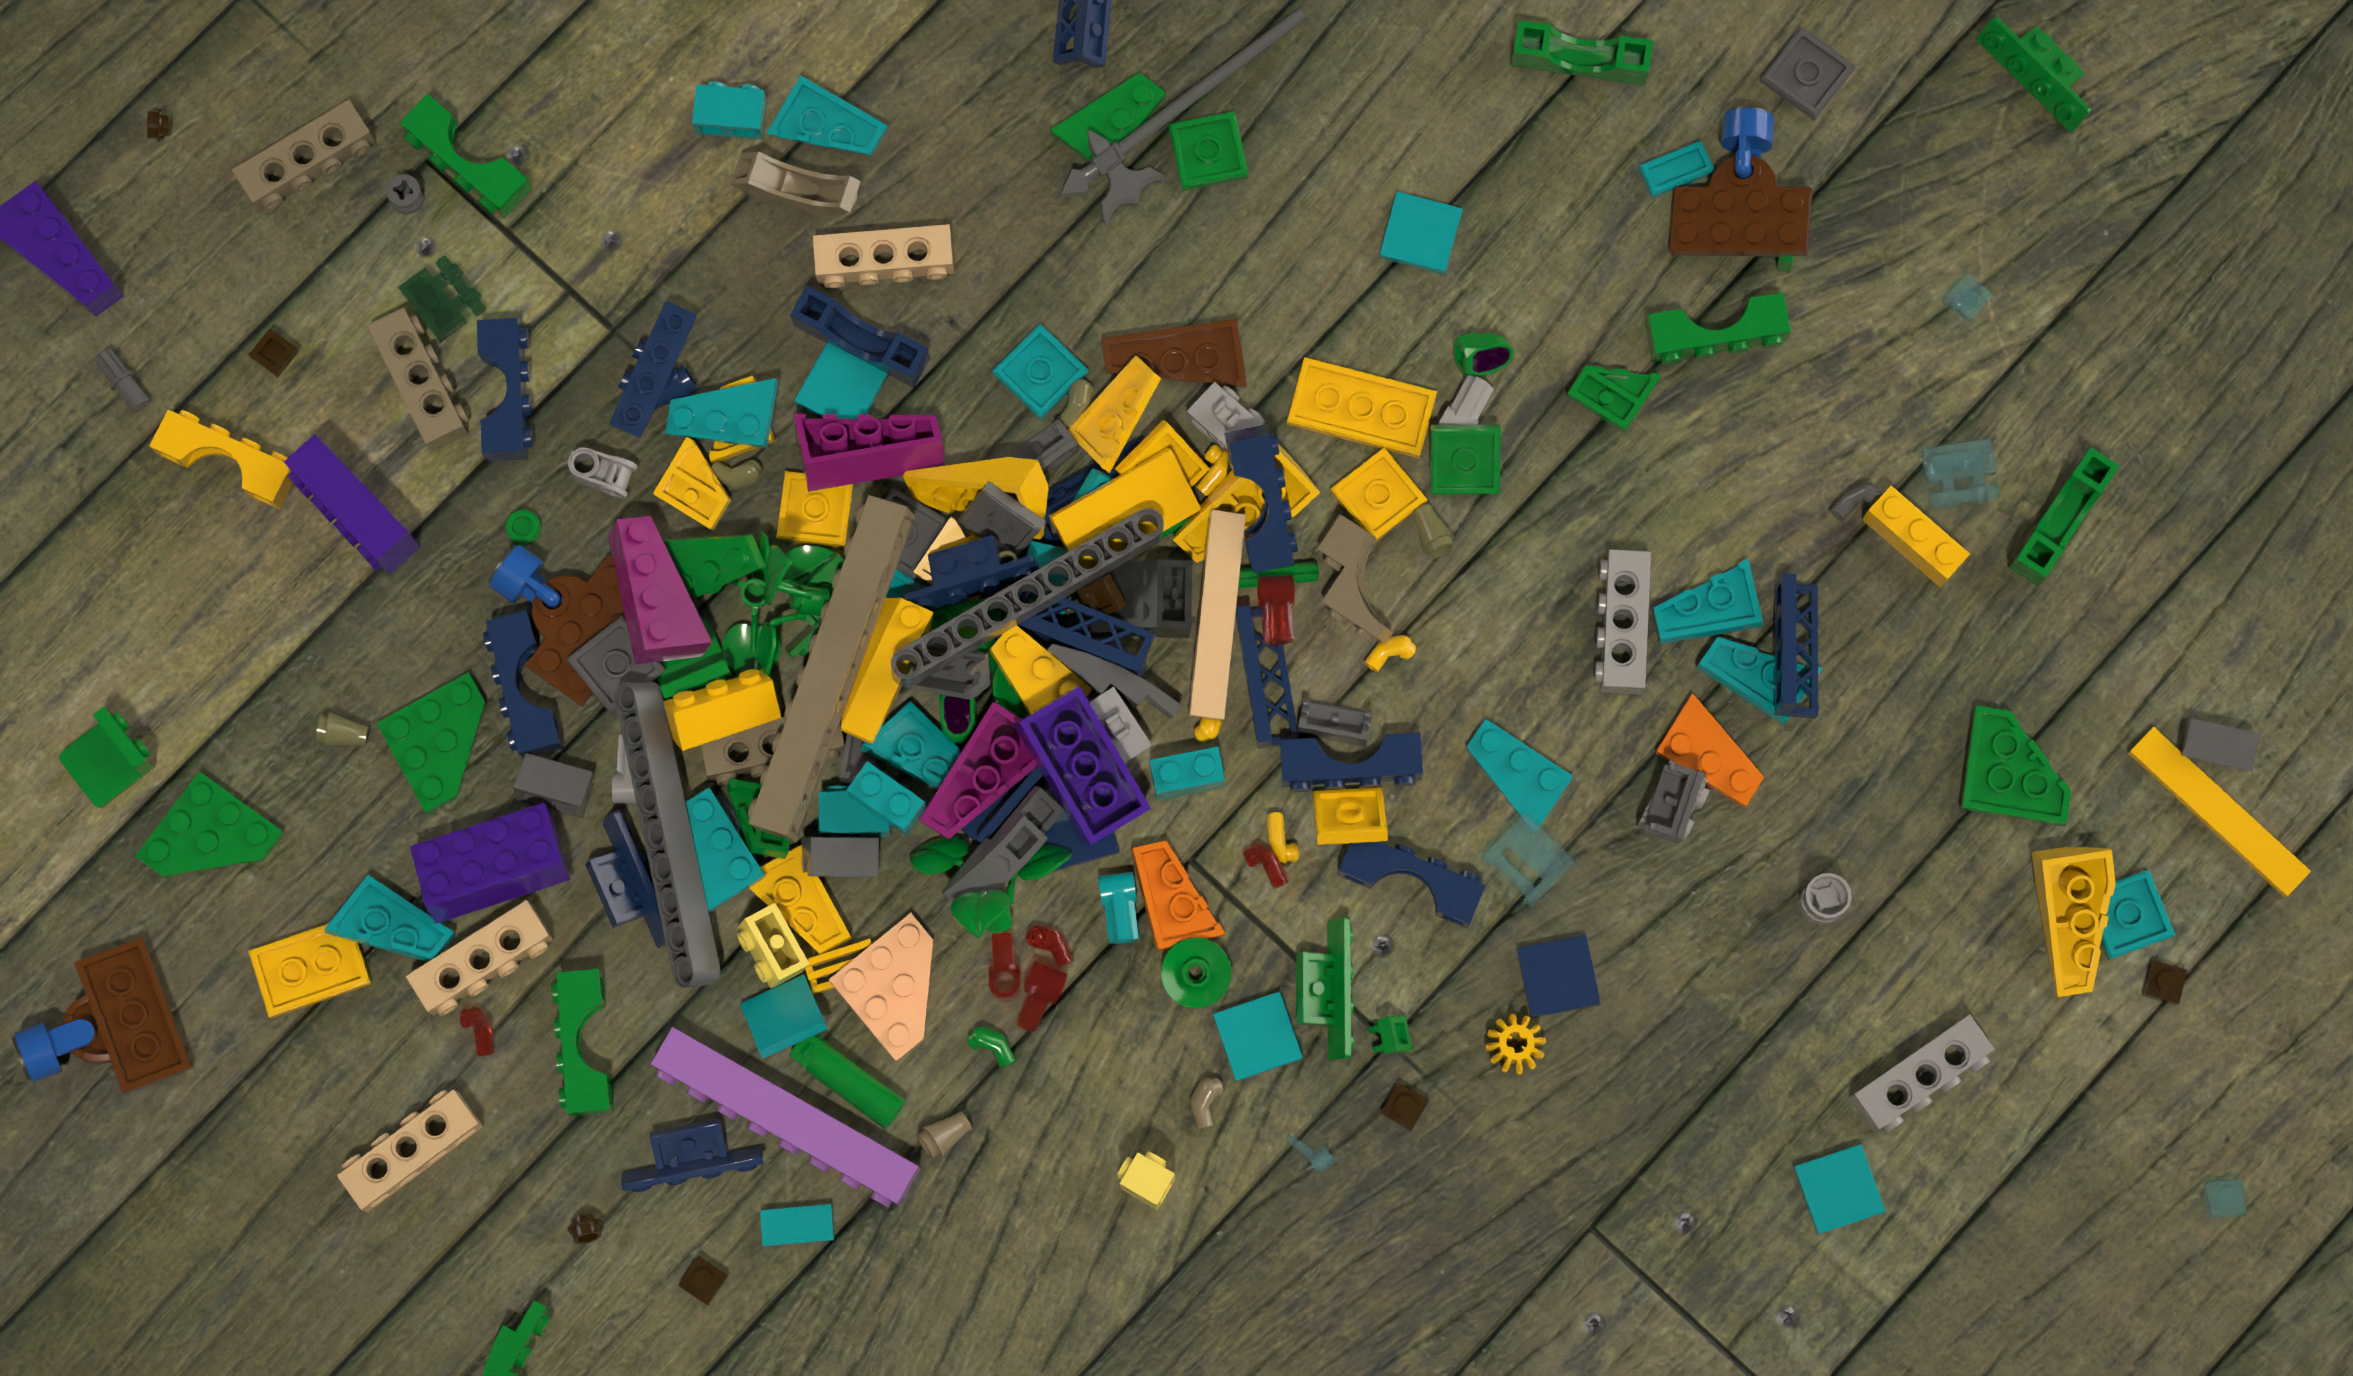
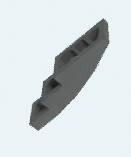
M1052 644L1047 649V652L1092 688L1091 691L1098 696L1103 694L1107 687H1114L1119 696L1134 708L1145 698L1169 719L1173 718L1182 708L1181 704L1155 685L1121 666L1089 653Z

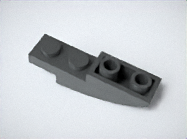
M1035 786L993 838H985L941 893L953 902L964 893H980L982 890L990 891L1002 888L1045 843L1048 838L1044 834L1062 814L1064 809L1041 787Z

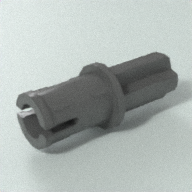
M111 349L101 351L94 358L96 364L111 382V390H116L132 413L139 412L150 403V399L133 379L134 373L127 371Z

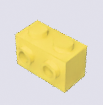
M775 903L745 918L737 927L739 931L737 938L741 947L746 952L750 951L756 962L754 968L758 977L763 983L767 982L771 989L801 974L809 966L807 958Z
M1147 1151L1145 1156L1137 1152L1134 1159L1127 1157L1117 1175L1121 1179V1190L1158 1210L1175 1181V1174L1165 1168V1160Z

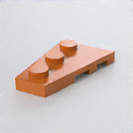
M1692 693L1655 754L1668 762L1671 760L1681 766L1704 772V777L1708 778L1707 786L1741 807L1746 808L1764 776Z
M1167 841L1131 849L1156 952L1171 949L1178 942L1188 938L1210 940L1223 937L1226 934L1208 910V905L1203 897L1199 896L1188 878L1189 875Z

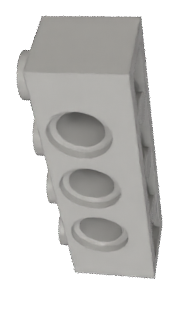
M1609 549L1606 560L1600 559L1599 580H1605V591L1598 595L1597 613L1603 614V627H1597L1596 648H1602V659L1595 663L1594 681L1600 682V692L1642 695L1645 690L1651 552ZM1618 581L1628 582L1633 592L1629 595H1621L1616 591L1614 584ZM1616 615L1628 617L1631 627L1619 629L1615 626L1613 617ZM1615 649H1623L1629 654L1630 660L1627 663H1618L1612 658L1611 652Z
M1968 1015L1849 1098L1874 1133L1882 1127L1888 1133L1904 1122L1900 1115L1908 1109L1912 1108L1917 1113L1933 1101L1929 1095L1941 1088L1944 1093L1961 1082L1958 1076L1960 1073L1968 1068L1974 1073L1989 1063L1990 1060L1986 1055L1995 1049L1971 1015ZM1947 1048H1954L1960 1053L1961 1061L1958 1066L1950 1065L1946 1061L1944 1054ZM1918 1068H1926L1932 1074V1082L1929 1086H1924L1917 1081L1916 1071ZM1890 1087L1898 1088L1902 1092L1904 1099L1900 1106L1893 1105L1888 1101L1887 1091Z

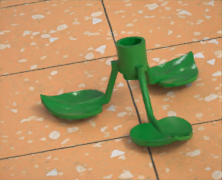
M760 531L757 546L766 565L764 568L751 573V578L762 581L764 579L766 581L764 587V601L766 605H771L776 591L791 594L790 609L796 610L795 614L771 619L770 623L764 622L757 644L758 670L762 669L764 674L770 676L776 650L777 626L794 620L805 621L806 614L821 616L824 604L830 601V592L827 588L798 585L784 580L783 577L793 561L785 556L777 545L769 547L765 531Z
M702 536L697 538H709L715 536ZM799 546L787 551L784 555L790 558L793 563L785 573L784 580L803 585L836 553L819 546ZM750 579L745 583L739 580L730 582L741 588V597L744 603L751 607L752 617L751 626L747 624L735 625L725 634L723 639V655L727 664L738 676L746 670H758L756 652L762 626L758 627V608L766 605L764 601L765 583L759 579ZM723 586L715 590H712L706 594H715L719 592ZM777 630L776 650L771 669L776 664L781 651V641Z
M938 837L921 844L909 855L911 866L917 872L925 875L943 873L952 868L954 864L961 868L965 862L960 858L969 852V848L959 838L951 837L947 839L945 837ZM1044 843L1030 860L1008 881L1007 894L999 890L964 893L958 896L951 904V913L954 919L962 928L977 938H980L985 930L990 933L1007 931L1013 925L1010 905L1015 903L1013 893L1016 878L1019 876L1022 880L1026 881L1042 878L1072 857V853L1065 848Z

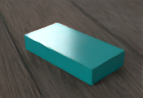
M1702 141L1678 149L1638 167V171L1651 199L1675 190V187H1683L1710 176L1715 172Z
M831 1204L760 1210L763 1247L835 1241Z

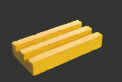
M867 939L808 958L809 966L806 968L813 995L835 989L829 981L818 984L816 979L839 972L853 959L816 971L813 970L812 966L865 950L872 945L871 940Z

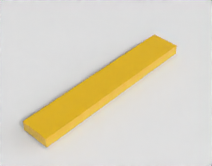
M2152 727L2128 754L2284 898L2287 897L2311 871L2186 756H2181L2182 752L2155 727Z

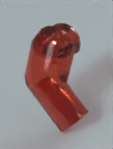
M1253 844L1252 848L1244 850L1243 857L1247 865L1254 867L1260 863L1264 867L1273 889L1289 882L1277 855L1263 845Z
M1035 926L1027 931L1025 937L1027 944L1033 948L1050 951L1058 968L1074 961L1061 932L1044 926Z
M472 1006L471 1009H462L460 1011V1023L464 1028L473 1026L477 1056L493 1054L491 1026L482 1010L475 1006Z

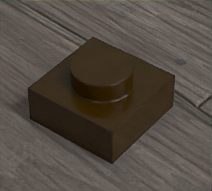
M269 328L248 355L278 378L299 351L295 346Z
M1110 574L1098 578L1077 590L1086 607L1107 615L1120 610L1126 605Z
M2154 960L2151 961L2142 996L2173 1005L2180 1004L2188 970Z
M1398 1082L1381 1115L1411 1132L1429 1100Z
M698 1256L678 1286L709 1306L729 1276Z

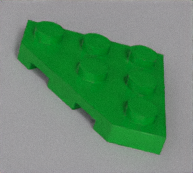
M469 672L376 723L427 815L459 797L467 764L470 762L477 739L476 734L487 707L485 699Z
M1976 705L1973 711L1960 810L2065 827L2068 821L2072 790L2063 779L2059 778L2050 766V761L2034 740H2031L2024 732L2012 711Z
M198 772L135 857L163 877L169 878L185 873L228 868L232 865L264 862L285 833L204 774Z

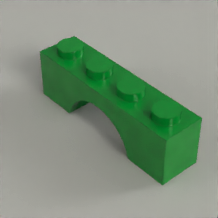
M1518 20L1511 66L1645 86L1650 69L1654 40L1621 35L1609 40H1584L1565 35L1556 30L1553 25Z
M426 94L401 120L400 125L405 132L403 139L415 150L418 151L422 147L429 153L430 156L427 159L441 172L445 169L450 171L455 176L452 179L454 183L465 193L468 194L472 190L480 197L478 203L491 215L498 212L502 217L506 218L532 190L528 179L503 157L493 162L478 164L466 161L458 156L453 146L454 134L458 125L453 115L430 95Z
M1783 292L1749 298L1743 317L1734 325L1721 330H1710L1696 325L1687 317L1682 309L1648 314L1645 321L1652 363L1661 361L1662 365L1677 364L1682 361V358L1695 356L1697 360L1709 359L1716 356V352L1728 350L1730 354H1740L1749 351L1750 347L1763 345L1764 349L1782 346L1784 344L1783 341H1787L1791 333Z
M2090 447L2009 568L2038 587L2046 579L2064 552L2073 534L2103 493L2120 465Z
M599 969L556 973L557 982L551 983V995L553 1004L558 1003L559 1017L554 1018V1033L556 1039L561 1038L562 1052L556 1054L558 1074L564 1075V1088H559L560 1108L566 1109V1114L570 1117L614 1113L611 1077L590 1068L583 1058L580 1047L581 1034L585 1024L594 1014L606 1008L603 972Z

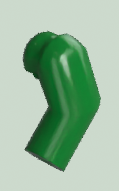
M979 1026L968 1034L967 1043L970 1048L974 1050L984 1048L993 1051L1000 1069L1016 1062L1008 1042L1001 1032Z

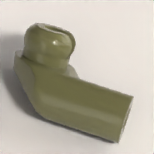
M1084 379L1076 380L1070 386L1067 406L1058 418L1067 429L1077 421L1090 404L1094 389L1092 384Z
M748 460L746 463L733 469L719 461H715L711 467L721 483L736 490L754 484L762 473L761 465L755 460Z

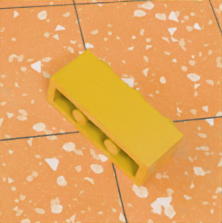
M1892 486L1873 504L1862 519L1940 588L1970 555L1969 552Z
M762 669L746 670L740 673L739 677L727 681L716 680L706 685V688L694 692H679L673 696V699L663 702L672 739L682 751L781 718L773 680L764 674Z

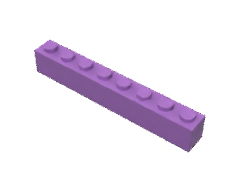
M673 1027L651 1062V1065L658 1069L656 1077L674 1086L676 1081L681 1082L689 1087L686 1093L702 1103H705L707 1098L719 1104L717 1111L734 1121L738 1115L750 1121L747 1128L764 1138H766L768 1133L780 1138L778 1146L794 1155H797L799 1150L810 1155L811 1159L808 1163L826 1173L830 1167L842 1174L839 1179L840 1181L856 1190L863 1185L873 1191L870 1198L888 1208L892 1202L898 1206L901 1205L921 1170L916 1164Z

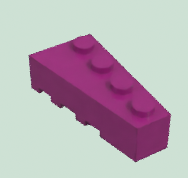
M793 414L796 443L808 492L902 476L905 471L944 466L943 443L936 415H890L889 419H876L872 415L858 414V419H837V414H823L822 419H806V414Z
M651 516L617 519L608 533V539L635 664L702 657L712 641Z

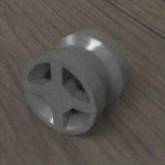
M399 174L388 182L386 195L396 211L405 215L413 214L423 206L424 193L413 176Z

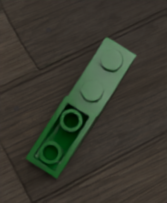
M534 1300L516 1331L503 1325L491 1348L483 1376H520L515 1371L517 1367L524 1368L530 1359L533 1349L529 1347L535 1336L541 1337L551 1322L548 1314L551 1309Z

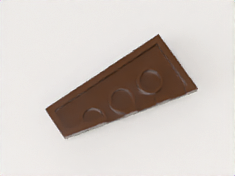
M1237 319L1101 338L1106 374L1118 375L1136 355L1163 380L1213 384L1216 382L1218 385L1247 388Z

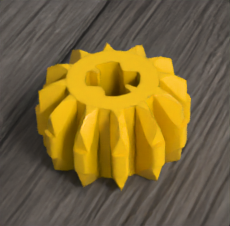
M1510 1014L1508 1019L1509 1027L1502 1019H1498L1495 1023L1500 1032L1491 1029L1488 1031L1487 1036L1497 1042L1486 1044L1485 1049L1490 1052L1498 1051L1491 1058L1490 1062L1496 1064L1503 1059L1505 1063L1502 1066V1072L1507 1073L1510 1065L1514 1064L1516 1075H1521L1523 1072L1522 1062H1524L1527 1068L1533 1070L1536 1064L1531 1056L1537 1059L1544 1057V1052L1534 1046L1545 1045L1546 1038H1534L1533 1035L1541 1030L1539 1024L1534 1025L1530 1030L1526 1028L1530 1017L1524 1016L1521 1024L1517 1025L1516 1015ZM1511 1036H1517L1518 1042H1524L1525 1047L1522 1046L1520 1048V1053H1515L1513 1047H1507L1506 1042L1509 1043L1511 1041Z

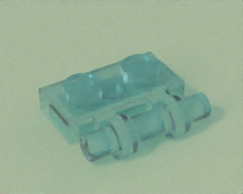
M1991 439L1922 449L1921 457L1926 484L1940 483L1942 493L1929 494L1931 508L1944 506L1945 509L1956 508L1957 504L1974 502L1977 505L1987 503L1988 499L2000 498L1999 485L1986 486L1984 479L1986 476H1993L1997 473ZM1971 479L1972 488L1955 491L1954 481Z

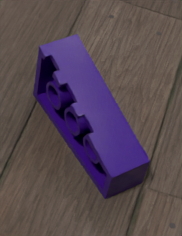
M36 181L0 206V241L94 316H98L124 297Z

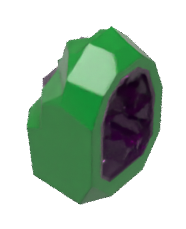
M1473 332L1454 339L1453 356L1456 366L1463 376L1478 377L1495 373L1506 367L1513 360L1514 348L1504 337L1492 333L1478 334Z
M940 694V723L943 734L951 743H963L973 735L977 725V698L975 696L970 700Z

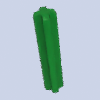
M1316 562L1294 563V565L1253 573L1251 568H1241L1238 589L1316 582L1319 578L1318 565Z

